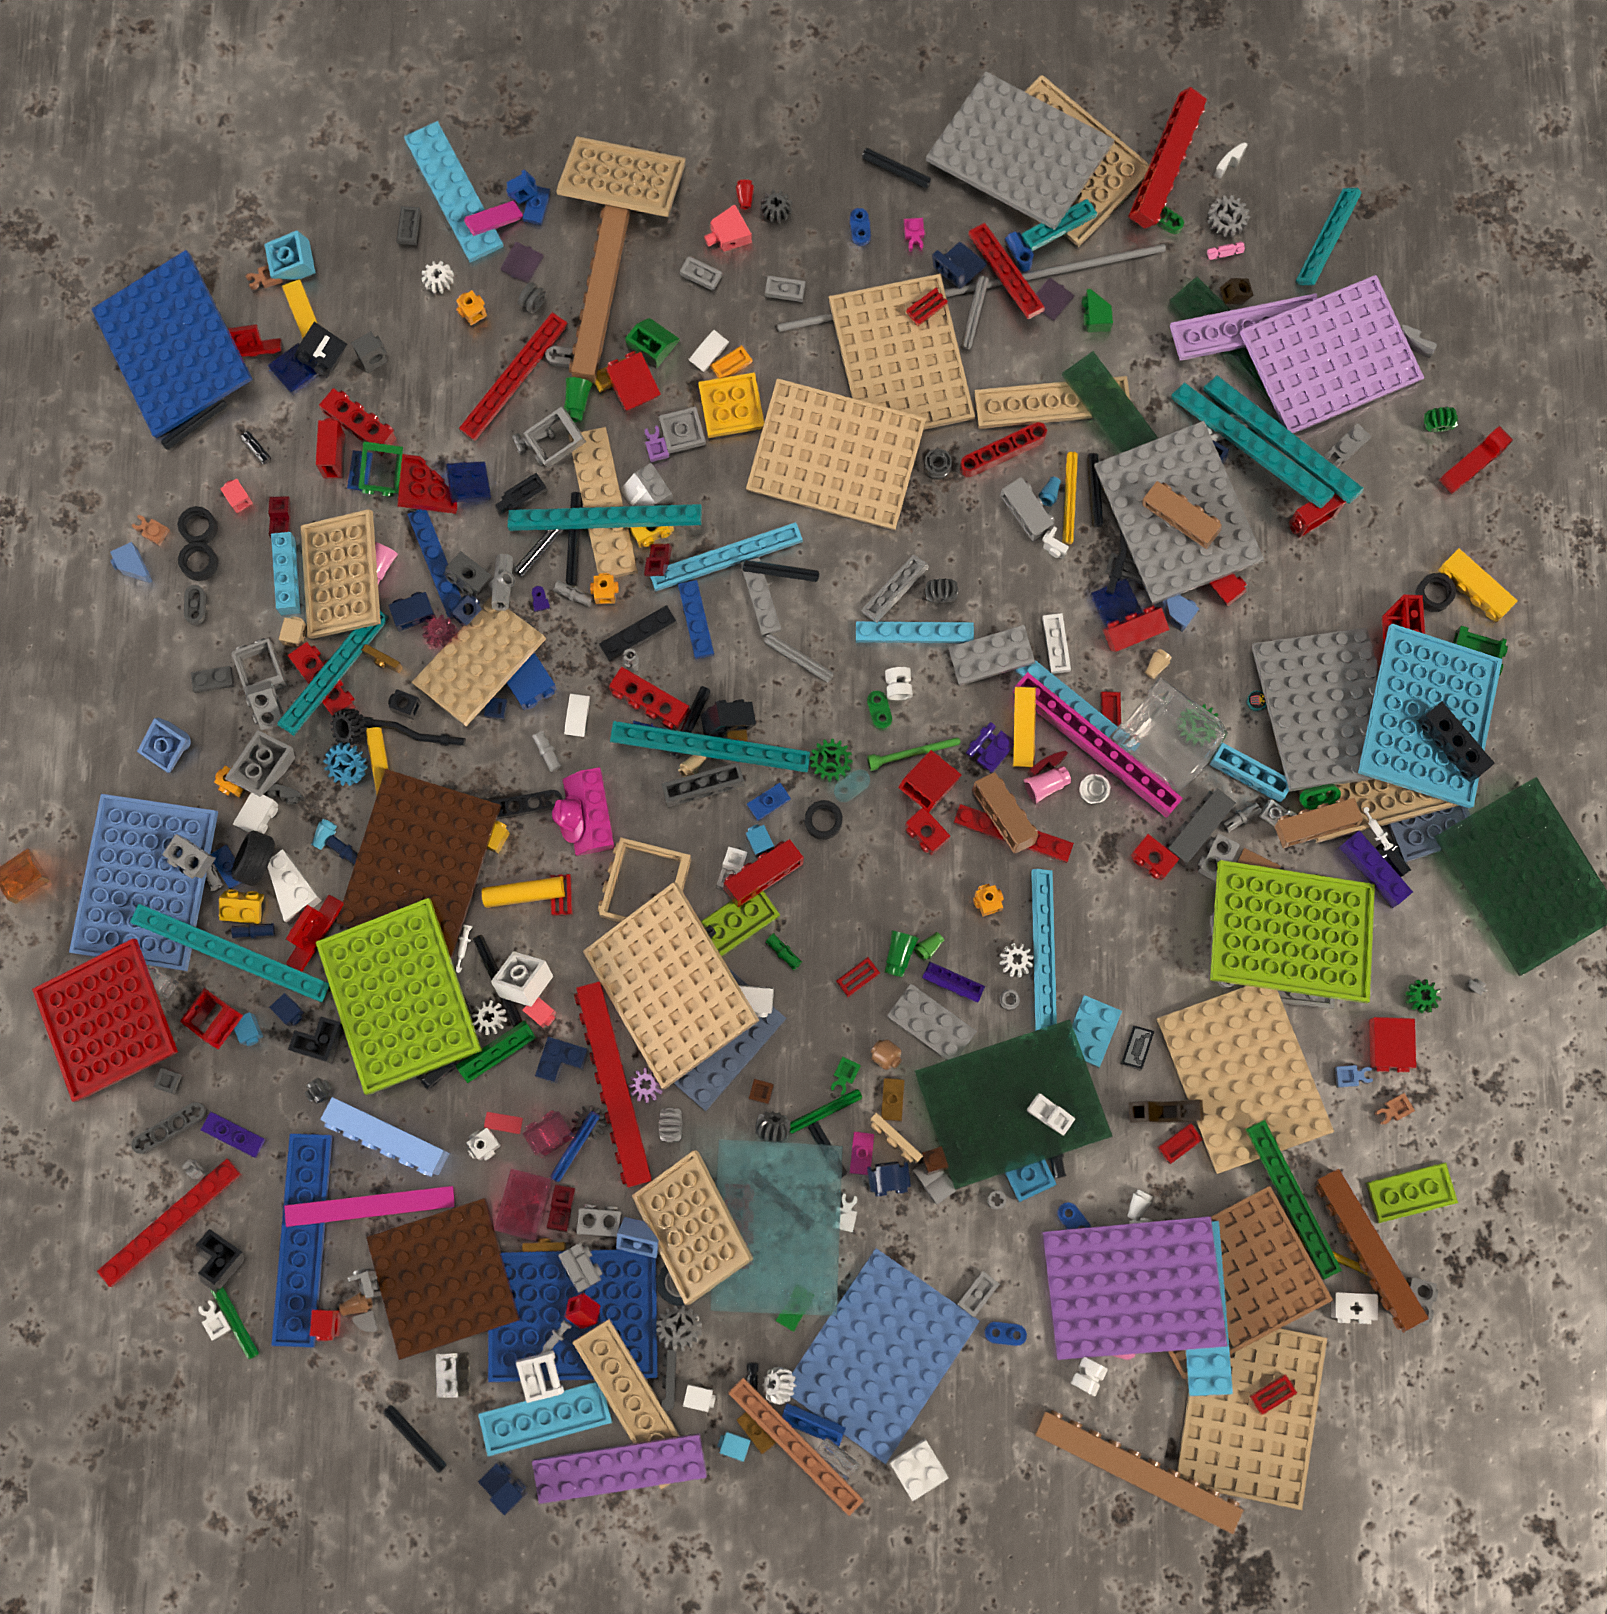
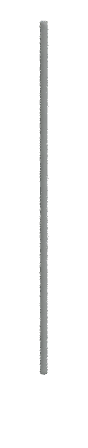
M1165 244L1022 273L1025 280H1031L1165 252L1166 247ZM999 278L988 280L986 289L1002 286L1003 283ZM977 283L964 285L961 289L957 287L945 289V295L949 297L973 292L976 289ZM832 313L777 324L778 331L781 332L834 320Z

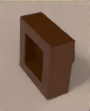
M754 1079L749 1099L769 1105L774 1084Z

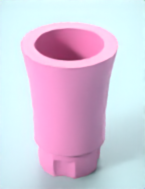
M375 542L379 584L392 562L398 556V553Z
M1061 766L1057 769L1054 768L1045 773L1025 778L1023 782L1029 798L1034 804H1037L1045 797L1070 784L1071 777L1066 768Z

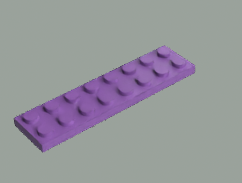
M700 1433L533 1459L532 1461L539 1504L707 1477Z

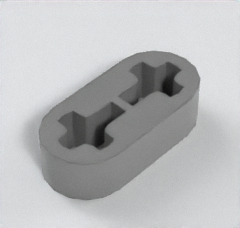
M552 346L546 350V360L552 366L569 368L570 358L573 356V348ZM554 353H557L558 356L555 357V359H552L551 356H553Z

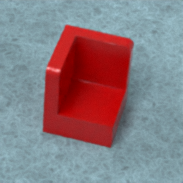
M582 1293L568 1299L565 1318L581 1329L597 1324L600 1305Z

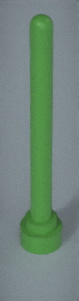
M952 738L884 756L868 755L870 771L877 770L885 763L925 754L930 750L937 751L957 746L961 743V740L959 738Z

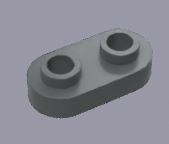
M191 585L185 590L184 617L190 624L197 625L205 619L206 593L200 586ZM199 594L197 599H193L194 595ZM198 613V617L193 618V614Z

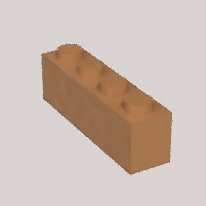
M1156 481L1143 498L1142 506L1207 549L1221 531L1222 524H1220L1219 519L1205 514L1200 506L1189 503L1184 495L1180 493L1177 495L1171 491L1172 488L1166 483L1161 484Z
M994 772L975 781L972 789L973 794L1013 853H1018L1034 845L1038 837L1037 829L1033 824L1031 825L1025 811L1020 809L1014 795L1006 789L1003 779L999 778Z
M1344 797L1332 805L1324 803L1312 811L1304 809L1298 812V815L1292 817L1290 815L1282 816L1274 827L1282 848H1287L1359 826L1363 818L1355 798L1348 799Z

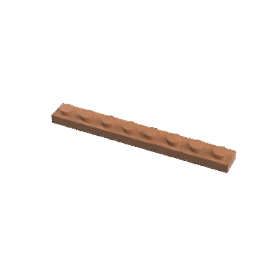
M744 1377L728 1392L848 1516L861 1505L864 1499Z

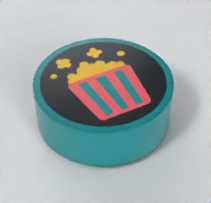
M1258 690L1251 692L1246 700L1247 706L1253 711H1261L1267 705L1264 693Z

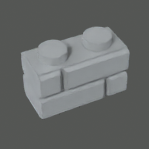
M578 1243L558 1255L578 1293L602 1280L600 1277L603 1274L597 1263H592L590 1257L593 1254L587 1244L583 1246L582 1243Z

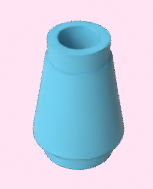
M322 819L318 823L311 845L322 850L328 839L337 832V825Z

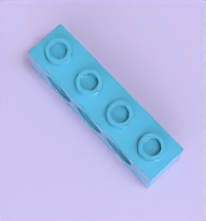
M291 532L271 534L276 609L281 616L301 614L296 539Z
M1224 743L1219 746L1209 764L1278 803L1285 799L1289 791L1284 775Z

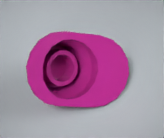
M569 795L564 800H556L552 810V819L560 826L564 839L569 843H575L580 840L584 831L581 802L575 795Z

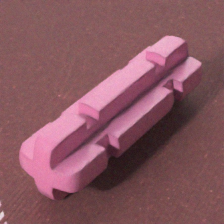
M1237 242L1235 245L1233 243L1218 246L1217 249L1216 247L1209 248L1207 251L1208 258L1212 260L1216 259L1217 256L1221 258L1234 255V253H1243L1245 250L1244 243Z

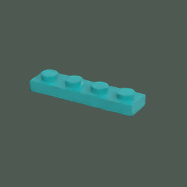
M1085 199L1069 208L1055 230L1040 223L1022 233V239L1028 248L1034 251L1096 218L1097 212L1090 201Z

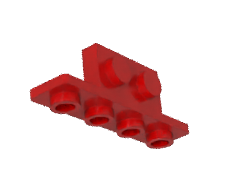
M257 324L227 328L241 357H255L259 354H274L281 351V338L262 340Z
M328 895L319 911L307 904L286 937L287 941L296 946L286 962L287 965L301 972L304 970L317 949L316 942L324 938L344 904L342 901Z

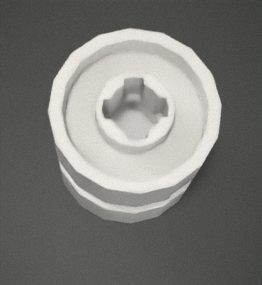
M907 667L887 669L885 671L886 683L889 684L886 688L887 699L898 701L912 698V685L909 684L911 681V669Z
M1084 1357L1079 1364L1080 1372L1075 1373L1071 1384L1096 1396L1100 1388L1098 1382L1104 1379L1108 1369Z

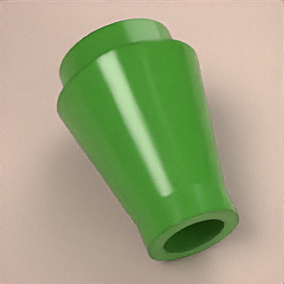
M935 932L930 937L917 943L914 951L923 961L931 959L941 943L944 942V938L941 934Z

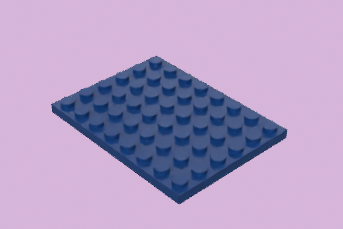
M187 250L91 309L155 438L162 436L253 380L190 252Z
M591 1250L593 1256L590 1259L593 1264L597 1263L603 1274L600 1275L602 1280L578 1293L558 1256L565 1251L501 1253L520 1321L488 1331V1382L521 1381L516 1361L539 1355L543 1351V1346L553 1335V1329L558 1331L563 1320H566L572 1327L570 1329L567 1328L562 1334L564 1339L559 1340L552 1348L555 1354L554 1363L559 1380H593L594 1377L574 1346L573 1341L609 1318L645 1378H658L656 1258L624 1250ZM582 1293L600 1305L597 1324L584 1329L579 1328L565 1318L568 1299ZM546 1362L540 1363L544 1381H551Z

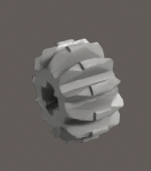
M667 1107L660 1111L659 1135L661 1141H680L683 1129L682 1112L680 1109Z

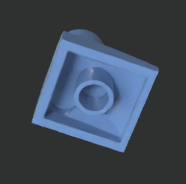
M154 718L137 752L167 773H171L183 751L190 747L191 740L186 732L171 722L161 718Z

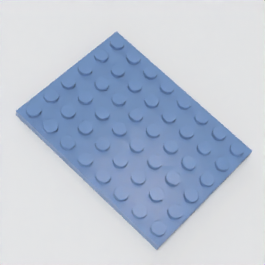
M101 794L69 953L97 957L131 939H137L146 965L188 971L192 948L132 924L130 921L138 904H141L196 927L207 872L202 879L198 877L192 879L183 873L184 869L180 866L176 868L167 863L168 858L162 854L176 834L185 837L210 854L218 811ZM182 848L178 850L177 857L182 855ZM196 859L193 862L194 868H196L199 864L198 859Z
M876 1248L792 1372V1375L796 1377L793 1382L796 1387L793 1388L795 1395H791V1397L816 1415L846 1427L845 1436L886 1464L980 1321Z

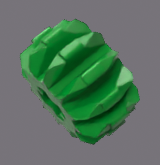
M1434 408L1424 414V425L1429 432L1436 433L1453 430L1457 426L1458 415L1455 408Z
M1418 979L1415 981V985L1410 984L1408 986L1410 991H1407L1405 995L1411 998L1406 1001L1407 1004L1413 1003L1411 1010L1418 1008V1012L1422 1014L1424 1011L1430 1013L1432 1008H1438L1437 1001H1441L1442 998L1436 996L1440 989L1434 990L1436 985L1434 982L1429 984L1428 979H1424L1422 982ZM1421 993H1425V994H1426V995L1424 996L1425 1000H1422V999H1421V997L1423 996Z

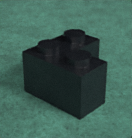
M744 699L728 703L726 700L716 701L713 706L708 707L700 715L703 733L707 736L723 737L730 731L749 730L756 725L753 703L745 702Z
M321 1016L314 1036L294 1030L288 1050L332 1064L343 1032L342 1023Z
M209 1229L195 1245L197 1253L208 1261L198 1272L201 1283L215 1293H218L244 1262V1256L241 1250Z

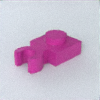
M923 218L904 219L905 240H910L909 251L912 252L914 244L919 245V249L922 251L923 241L921 239L925 236Z

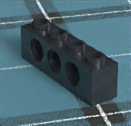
M1443 701L1434 705L1417 720L1421 728L1433 738L1435 745L1444 751L1447 759L1456 765L1460 770L1461 776L1469 782L1479 778L1495 764Z

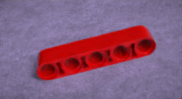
M1041 422L1033 423L965 455L961 460L960 473L967 478L973 477L1041 445L1045 441L1047 427ZM1033 432H1040L1042 436H1035ZM1016 440H1023L1025 444H1018ZM1003 447L1006 448L1008 451L1004 453L1001 452L999 448ZM986 455L991 459L986 461L982 459V456ZM969 463L972 464L974 467L968 469L964 465Z

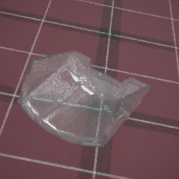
M1159 677L1147 691L1149 695L1125 724L1120 723L1109 739L1178 794L1205 768L1223 743L1228 732L1220 719Z

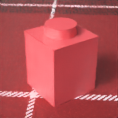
M237 478L226 482L220 488L236 513L253 504Z
M539 997L531 1007L526 1005L522 1010L542 1028L545 1025L548 1027L556 1018L554 1016L556 1012Z

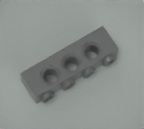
M739 762L662 783L668 807L745 786Z

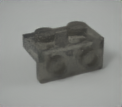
M468 1352L436 1354L437 1398L470 1395V1361Z

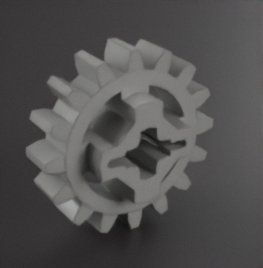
M1231 195L1230 199L1223 196L1222 201L1217 198L1215 204H1211L1208 212V223H1213L1211 229L1217 228V234L1224 232V237L1228 233L1232 237L1235 235V232L1240 234L1242 228H1246L1250 218L1248 216L1249 209H1244L1246 203L1240 204V198L1234 200L1233 195Z
M674 1306L673 1311L667 1308L666 1315L660 1314L661 1321L656 1322L659 1342H665V1348L672 1345L673 1351H676L677 1347L684 1351V1346L686 1345L692 1348V1341L697 1343L698 1336L702 1334V1322L699 1320L698 1313L693 1315V1309L690 1308L686 1311L685 1306H682L681 1310Z

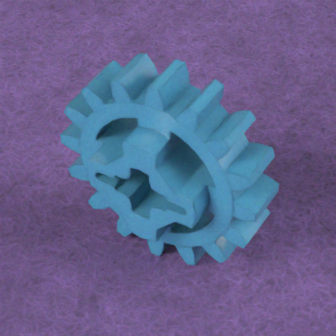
M341 742L331 747L325 754L327 758L323 762L328 764V766L324 770L330 771L328 777L334 776L335 783L340 780L342 786L346 783L351 786L354 783H358L365 776L366 773L364 771L368 766L363 763L367 759L361 758L363 752H357L356 745L350 748V743L343 745Z

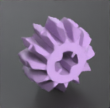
M645 1067L643 1068L644 1074L641 1075L640 1071L636 1070L635 1072L639 1077L631 1076L630 1079L635 1084L628 1085L631 1089L636 1088L631 1092V1095L635 1096L639 1093L637 1097L639 1102L643 1096H645L646 1103H649V1096L654 1101L657 1100L654 1093L662 1094V1091L657 1089V1087L661 1086L656 1082L657 1079L653 1077V1072L650 1071L648 1074V1070ZM643 1081H651L652 1085H649L651 1087L649 1090L641 1089Z

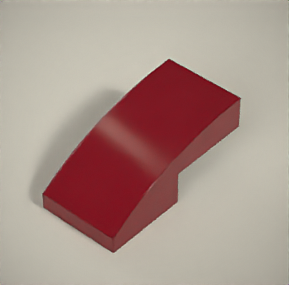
M289 496L269 497V536L271 538V534L290 532Z
M651 544L650 556L646 557L645 576L665 575L672 550L670 544Z
M1066 750L1045 757L1029 769L1028 775L1030 777L1036 776L1046 766L1050 769L1056 768L1067 757L1068 752Z
M555 1185L547 1229L568 1232L575 1188Z

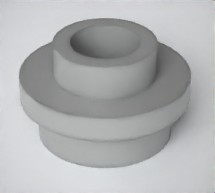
M1477 978L1474 981L1469 979L1468 988L1479 995L1487 992V989L1484 988L1486 986L1484 982Z
M1007 989L1001 993L999 1001L1003 1008L1012 1010L1019 1005L1020 996L1015 990ZM1007 996H1011L1013 998L1012 1003L1006 1002Z

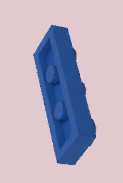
M788 1403L783 1411L782 1417L793 1428L840 1446L846 1427Z

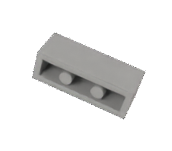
M1020 477L1002 489L1000 496L1033 542L1045 535L1048 530L1051 531L1053 529V516L1045 511L1041 499L1038 496L1035 497L1032 493V487L1028 481H1024Z

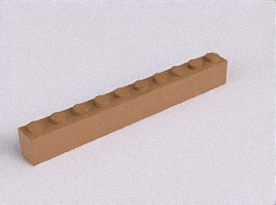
M605 205L601 209L602 224H598L597 229L599 239L594 243V252L596 253L595 258H591L590 269H592V273L587 277V286L589 287L588 292H584L583 303H585V307L580 311L581 326H577L576 330L578 341L577 344L574 343L572 353L575 356L574 360L570 361L569 372L572 373V377L583 378L592 383H596L630 216V209Z
M1052 1409L1050 1413L1045 1411L1035 1436L1234 1534L1244 1511L1239 1507V1502L1229 1497L1226 1501L1219 1497V1492L1209 1487L1205 1491L1199 1488V1482L1189 1477L1185 1481L1179 1478L1181 1473L1171 1468L1165 1471L1159 1468L1161 1463L1151 1458L1145 1461L1140 1458L1141 1454L1130 1448L1127 1452L1120 1448V1443L1109 1439L1107 1442L1101 1439L1102 1434L1092 1429L1087 1432L1081 1429L1082 1424L1072 1419L1070 1422L1062 1419V1414Z

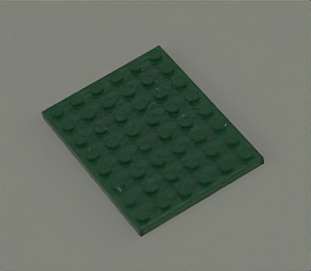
M1537 777L1434 836L1518 976L1526 974L1607 925V890Z
M1070 1019L914 1071L940 1147L942 1146L948 1163V1172L955 1190L1113 1137ZM1038 1093L1075 1118L1064 1136L1027 1111Z

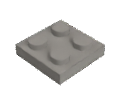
M696 407L659 416L669 454L706 445Z

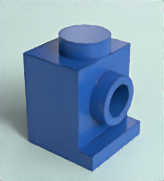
M523 170L521 175L507 182L506 191L508 196L519 204L538 194L536 181L526 170Z

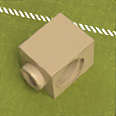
M292 616L291 619L284 617L279 641L282 645L295 648L303 645L307 632V625L303 619Z

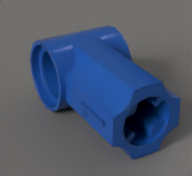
M1012 232L1005 238V243L1015 260V266L1021 272L1029 271L1032 267L1033 252L1027 247L1020 232Z

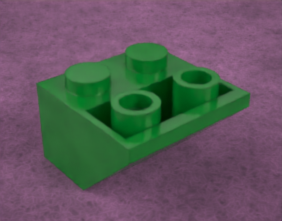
M647 318L634 326L626 336L625 341L626 347L629 350L635 351L636 354L641 352L646 362L658 368L680 341V338L651 318Z

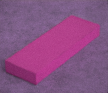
M513 200L467 216L464 222L472 235L475 236L521 220L523 214Z

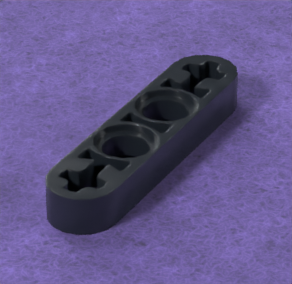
M548 790L490 802L500 804L501 808H503L502 804L505 803L507 813L504 814V811L500 810L497 820L553 810L555 804H552L551 801L545 802L546 806H543L542 796H544L545 800L551 799V795H555L556 798H559L558 800H563L559 791ZM537 798L540 801L539 806L536 808L529 807V800ZM518 802L520 804L519 810L516 812L510 811V803Z

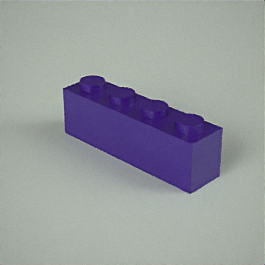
M1360 830L1339 847L1368 882L1375 884V890L1391 908L1399 905L1413 893L1410 887Z

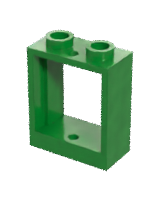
M363 442L358 489H362V493L374 494V491H381L382 496L394 497V493L398 494L403 447ZM367 450L396 454L393 488L364 484Z

